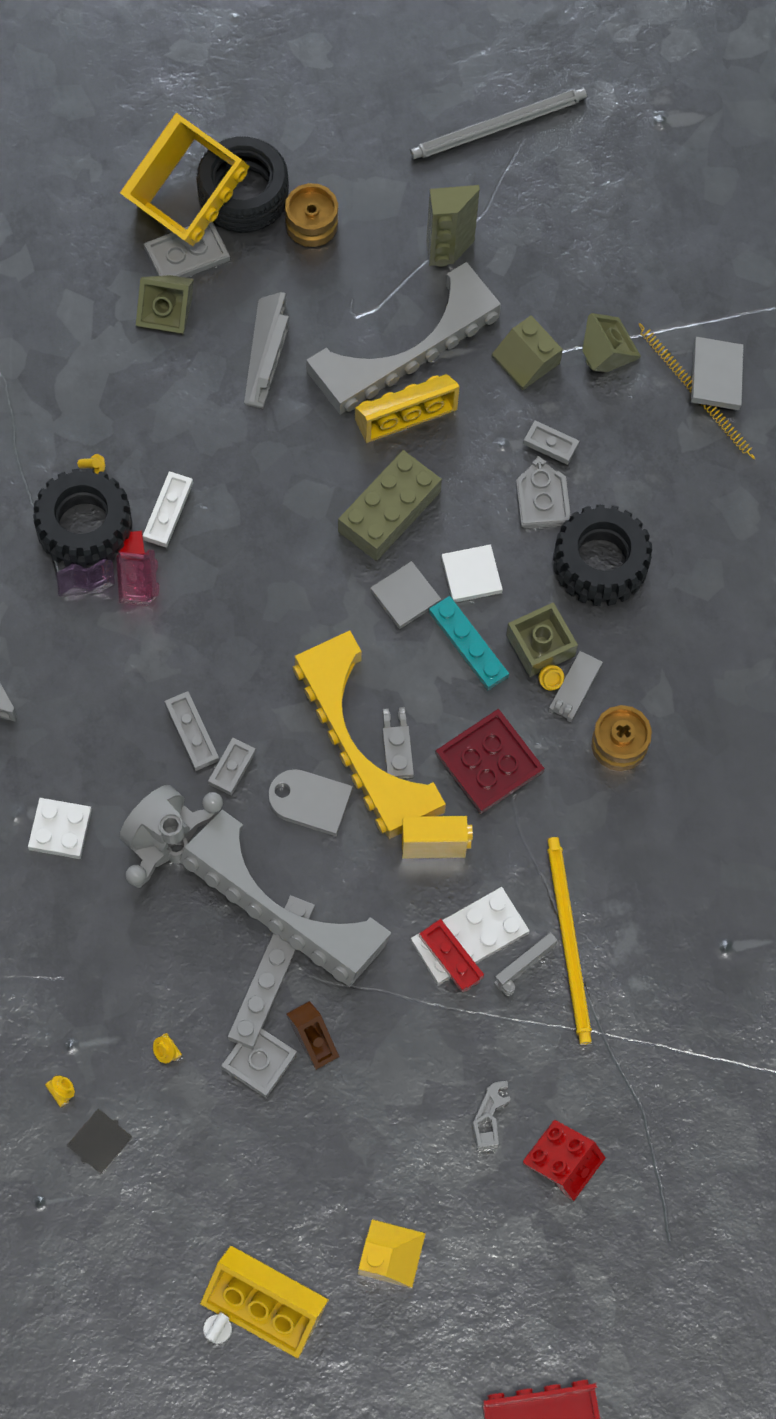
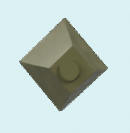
M172 275L141 277L136 326L184 334L192 301L194 279Z
M591 313L588 316L582 351L587 358V365L593 371L609 372L641 357L619 317Z

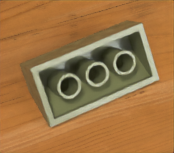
M479 185L430 189L426 238L429 266L443 267L448 264H454L475 241Z

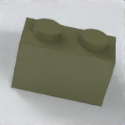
M531 315L511 329L494 350L492 357L517 385L524 390L561 363L563 349Z

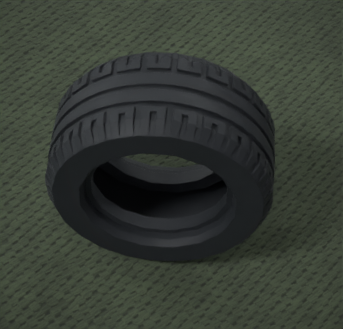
M238 136L218 142L250 166L249 169L260 173L267 179L269 184L265 191L257 197L247 200L230 198L227 202H224L219 209L217 218L213 222L227 230L239 232L259 230L270 225L284 211L286 199L289 196L288 168L284 158L276 148L258 138ZM207 150L201 158L197 169L198 198L202 208L217 188L221 178L232 167L210 150Z

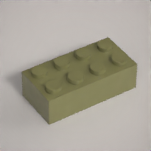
M402 450L338 519V532L377 562L439 495L442 479L406 451Z

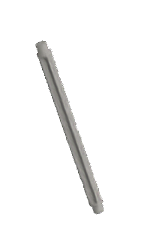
M584 88L573 89L419 144L418 147L410 149L411 157L413 160L420 157L425 158L579 103V100L587 98Z

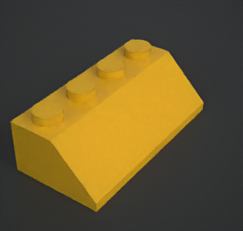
M447 374L433 376L426 382L418 385L411 384L405 387L404 390L396 393L389 392L374 401L368 400L360 403L355 407V420L365 442L369 443L456 411L458 407L459 385Z
M230 1246L219 1260L200 1304L217 1314L222 1313L229 1317V1321L298 1359L319 1322L329 1299L237 1248Z

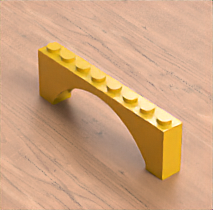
M349 630L296 655L293 671L298 680L303 679L306 685L304 691L309 701H314L317 705V716L322 724L326 722L329 728L327 733L332 744H338L341 750L339 756L345 767L349 766L353 772L351 778L357 789L361 788L365 794V797H363L364 803L369 811H374L377 817L375 823L380 833H386L388 839L402 834L403 817L439 816L445 813L446 804L434 782L428 785L414 783L388 774L370 762L352 741L343 718L342 699L349 675L355 664L361 661L362 651Z

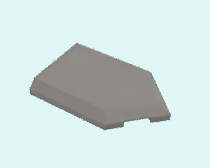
M538 456L532 462V465L516 480L521 527L527 529L562 526L565 521H569L571 515L566 476L546 464L545 460Z

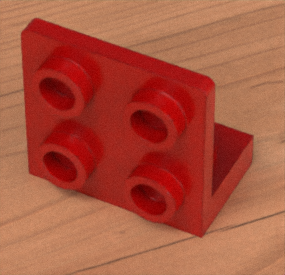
M554 1120L523 1160V1163L528 1168L556 1183L563 1194L574 1201L606 1157L593 1140Z

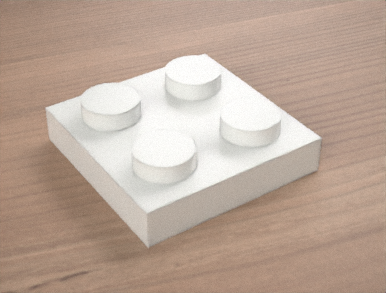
M39 798L28 849L81 859L92 808L85 805Z

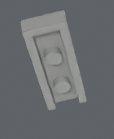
M579 651L549 707V712H555L572 723L603 662Z
M550 932L496 975L495 978L497 980L494 984L506 996L513 995L515 990L513 981L556 947L558 940Z

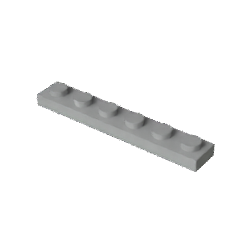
M290 895L284 909L298 916L310 919L315 905ZM273 933L228 1035L229 1041L243 1044L244 1047L252 1050L296 952V949L289 942L277 934Z

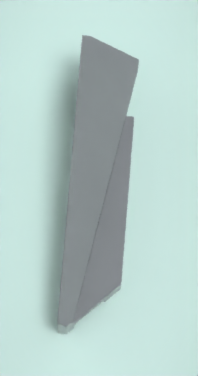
M279 292L262 297L258 301L244 400L245 405L264 408L289 330V316L283 315L286 307V293Z

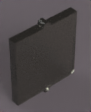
M98 1108L67 1144V1147L81 1158L82 1163H88L102 1175L133 1137L118 1125L117 1120L113 1121Z

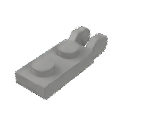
M400 707L398 711L400 727H390L391 714L389 708L383 709V741L387 773L400 779L414 778L409 726L406 724L405 707Z

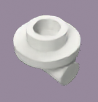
M222 1313L209 1317L203 1328L205 1338L215 1344L228 1340L232 1332L229 1317Z

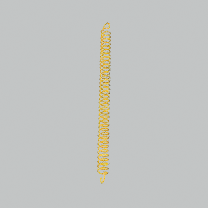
M639 323V327H640L641 330H642V331H641V335H642V332L644 331L645 328L643 327L642 324ZM648 330L642 336H644V339L648 340V338H650L654 333H651L647 338H645V335L651 331ZM654 336L650 341L647 342L651 343V341L656 339V336ZM658 339L654 342V344L651 345L649 343V345L652 346V349H655V352H658L659 355V352L662 351L665 348V346H663L659 351H656V349L662 345V343H660L656 348H653V346L659 342ZM666 349L660 355L661 359H664V362L668 363V361H665V358H667L671 353H668L664 358H662V355L668 351V349ZM677 363L673 368L670 369H672V372H675V375L678 376V379H681V382H684L685 385V382L689 380L691 376H689L685 381H682V379L685 376H687L688 373L684 374L683 377L679 378L680 374H682L685 371V369L677 375L676 372L682 368V366H680L676 371H673V369L679 365V363ZM692 380L685 385L687 389L691 390L692 386L688 388V385L692 383ZM705 404L702 405V406H704V409H707V412H708V409H709L710 407H712V406L710 405L708 408H705L706 405H705ZM716 406L711 411H709L710 416H713V419H716V423H719V426L723 427L729 420L725 421L724 424L720 425V422L726 418L723 417L720 421L717 422V419L721 417L723 413H721L717 418H714V416L720 411L718 410L715 412V414L711 415V412L717 408ZM730 423L726 428H722L725 429L724 432L728 427L732 425V423ZM732 427L728 432L725 433L729 434V432L732 431L735 427ZM736 430L735 432H733V434H731V435H728V434H727V436H731V437H732V435H734L738 430ZM741 437L737 442H734V440H733V443H736V446H740V447H741V445H737V444H738L739 441H741V440L743 439V437ZM747 444L742 449H740L739 447V450H742V453H748L750 455L749 451L752 449V447L749 448L746 452H743V450L749 446V444Z

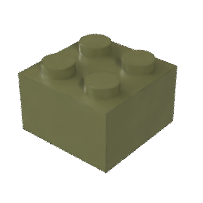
M554 602L508 623L506 635L529 677L540 673L547 665H558L576 655L578 644Z

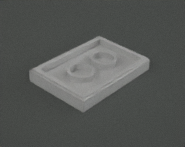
M213 222L207 226L203 238L195 243L194 246H191L173 232L144 243V248L158 276L172 275L186 278L230 261V255Z
M701 337L695 338L691 402L735 410L740 409L742 402L743 344Z

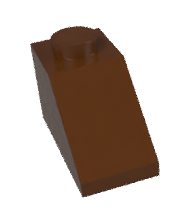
M310 1001L286 1013L295 1035L315 1069L339 1057L321 1014Z

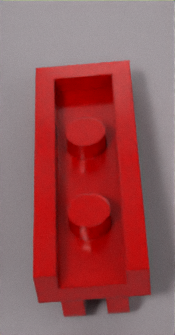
M439 919L419 933L420 939L462 993L470 990L473 985H477L484 978V973L442 919Z

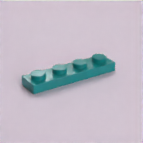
M451 596L429 608V614L487 690L492 689L509 677V672Z

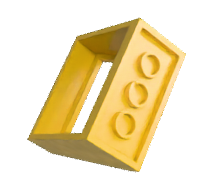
M175 113L120 194L191 246H194L195 243L203 238L207 226L217 218L219 209L224 202H227L232 197L236 185L244 180L250 166L178 113ZM196 140L232 167L186 230L150 202L190 145Z

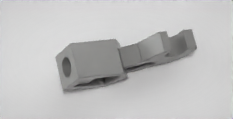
M507 1081L494 1082L486 1089L484 1100L472 1123L477 1151L495 1149L499 1146L497 1123L493 1114L495 1110L509 1104L511 1101L510 1096L501 1097L498 1094L499 1090L508 1088ZM485 1121L489 1122L492 1132L479 1133V1126L484 1124Z

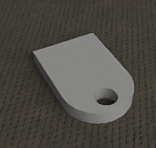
M287 770L279 774L272 781L269 788V803L273 812L285 821L337 836L353 786L303 770ZM285 786L290 790V793L287 797L281 798L275 794L276 789Z

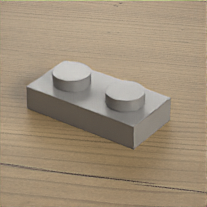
M534 421L524 439L523 445L568 465L579 446V440L538 421Z
M232 738L210 776L208 785L232 796L254 757L256 749Z

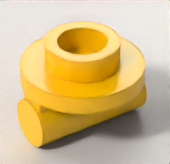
M95 454L91 458L79 459L77 462L80 469L91 468L94 469L96 474L105 470L104 457L99 454Z
M167 1033L155 1039L153 1052L160 1062L169 1063L178 1060L182 1056Z
M55 1076L45 1084L60 1108L65 1106L75 1094L72 1082L66 1077Z

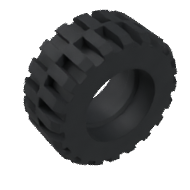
M79 468L72 469V473L66 474L64 471L57 474L58 479L54 480L51 478L46 482L47 489H40L37 494L38 500L34 502L33 507L34 525L43 550L46 554H51L54 561L60 563L63 560L64 565L73 568L74 565H78L79 569H87V565H94V568L102 566L101 562L104 560L109 563L115 559L114 553L119 554V551L124 547V540L129 538L130 530L132 529L130 504L124 488H120L119 482L114 478L109 480L107 473L100 471L99 474H96L94 469L86 468V471H80ZM79 504L96 505L107 514L105 521L100 527L84 534H76L65 530L60 526L59 521L68 509Z
M597 504L596 509H591V506L582 508L581 514L574 512L570 515L569 521H565L562 524L557 535L553 554V561H555L554 571L555 574L559 575L558 581L561 586H568L567 592L571 596L577 594L580 596L579 600L584 603L587 600L594 601L593 605L601 606L602 602H607L609 606L616 604L617 599H620L622 602L629 599L630 593L635 594L640 589L641 584L644 583L652 558V543L649 541L650 535L647 529L642 530L643 523L638 518L632 519V513L627 510L623 513L618 511L619 507L611 505V508H605L604 504ZM593 540H606L614 543L622 550L626 562L614 570H597L583 561L579 554V548Z

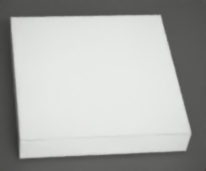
M491 544L441 555L451 598L455 603L502 593L503 589Z

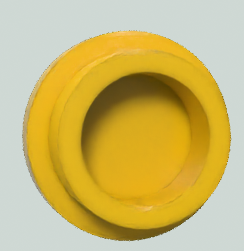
M547 665L540 671L539 683L546 690H556L563 684L564 673L558 666Z

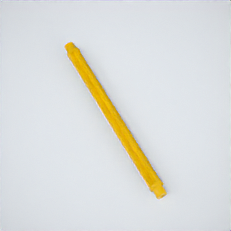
M552 837L547 839L549 847L547 853L549 854L577 1029L576 1034L579 1035L580 1045H588L592 1043L590 1034L592 1033V1028L590 1027L562 854L563 848L560 846L559 838Z

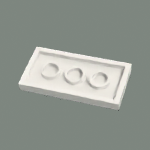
M502 887L442 920L476 964L529 934L528 927ZM419 934L413 936L410 941L436 984L440 985L449 980L450 976L420 939Z

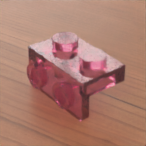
M148 550L144 555L120 552L116 556L119 603L148 606L159 594V583L156 582L158 561L155 559L154 550Z

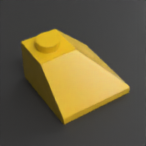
M372 1219L358 1275L412 1288L426 1233Z

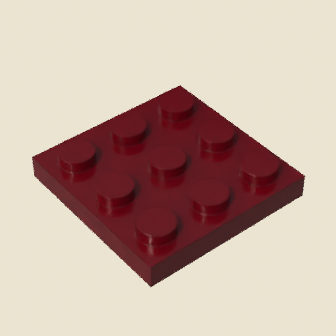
M499 708L435 750L436 756L480 814L542 774L545 770Z

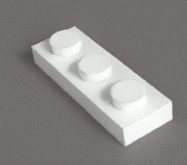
M169 471L144 531V541L167 548L193 485L192 478Z

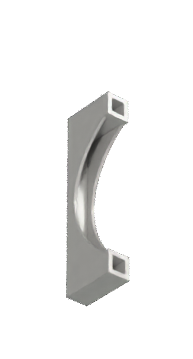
M467 262L447 273L446 287L449 289V300L445 313L434 331L415 347L394 356L374 359L342 356L330 352L326 347L306 360V372L340 415L346 411L354 410L363 400L375 397L384 387L393 386L405 374L414 373L426 361L431 362L435 360L441 352L447 348H454L465 337H472L486 324L491 325L497 321L500 316L501 303Z
M221 810L184 847L180 863L188 871L194 872L205 880L210 887L224 894L230 902L236 903L247 911L252 918L258 919L266 925L271 932L289 942L294 949L300 950L311 958L316 965L330 972L336 980L350 987L386 947L391 932L371 917L367 921L358 923H324L298 916L276 904L257 886L244 863L239 841L243 824L224 810Z

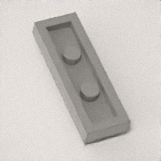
M187 691L165 700V706L195 771L219 762V756L189 692Z

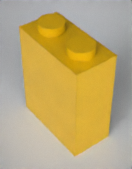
M467 816L403 817L402 859L465 858L466 850L471 849L473 828L472 825H467Z

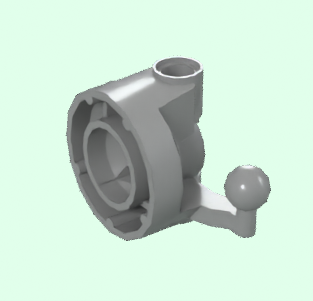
M163 785L147 795L132 810L120 831V839L142 859L140 865H132L127 869L125 875L127 882L140 888L151 878L156 867L169 860L175 864H181L180 860L184 847L188 844V841L198 827L210 822L219 813L223 806L222 797L215 792H210L204 796L202 801L205 810L192 812L184 806L185 798L171 785ZM175 845L184 846L182 850L178 852L171 851L172 847Z

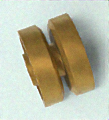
M312 183L300 185L291 191L285 204V223L288 235L296 243L308 247L324 245L333 239L338 228V202L335 194L325 186Z
M619 705L603 712L595 724L591 743L593 754L600 764L616 771L630 770L639 765L646 756L651 742L652 729L649 720L641 711L631 706Z

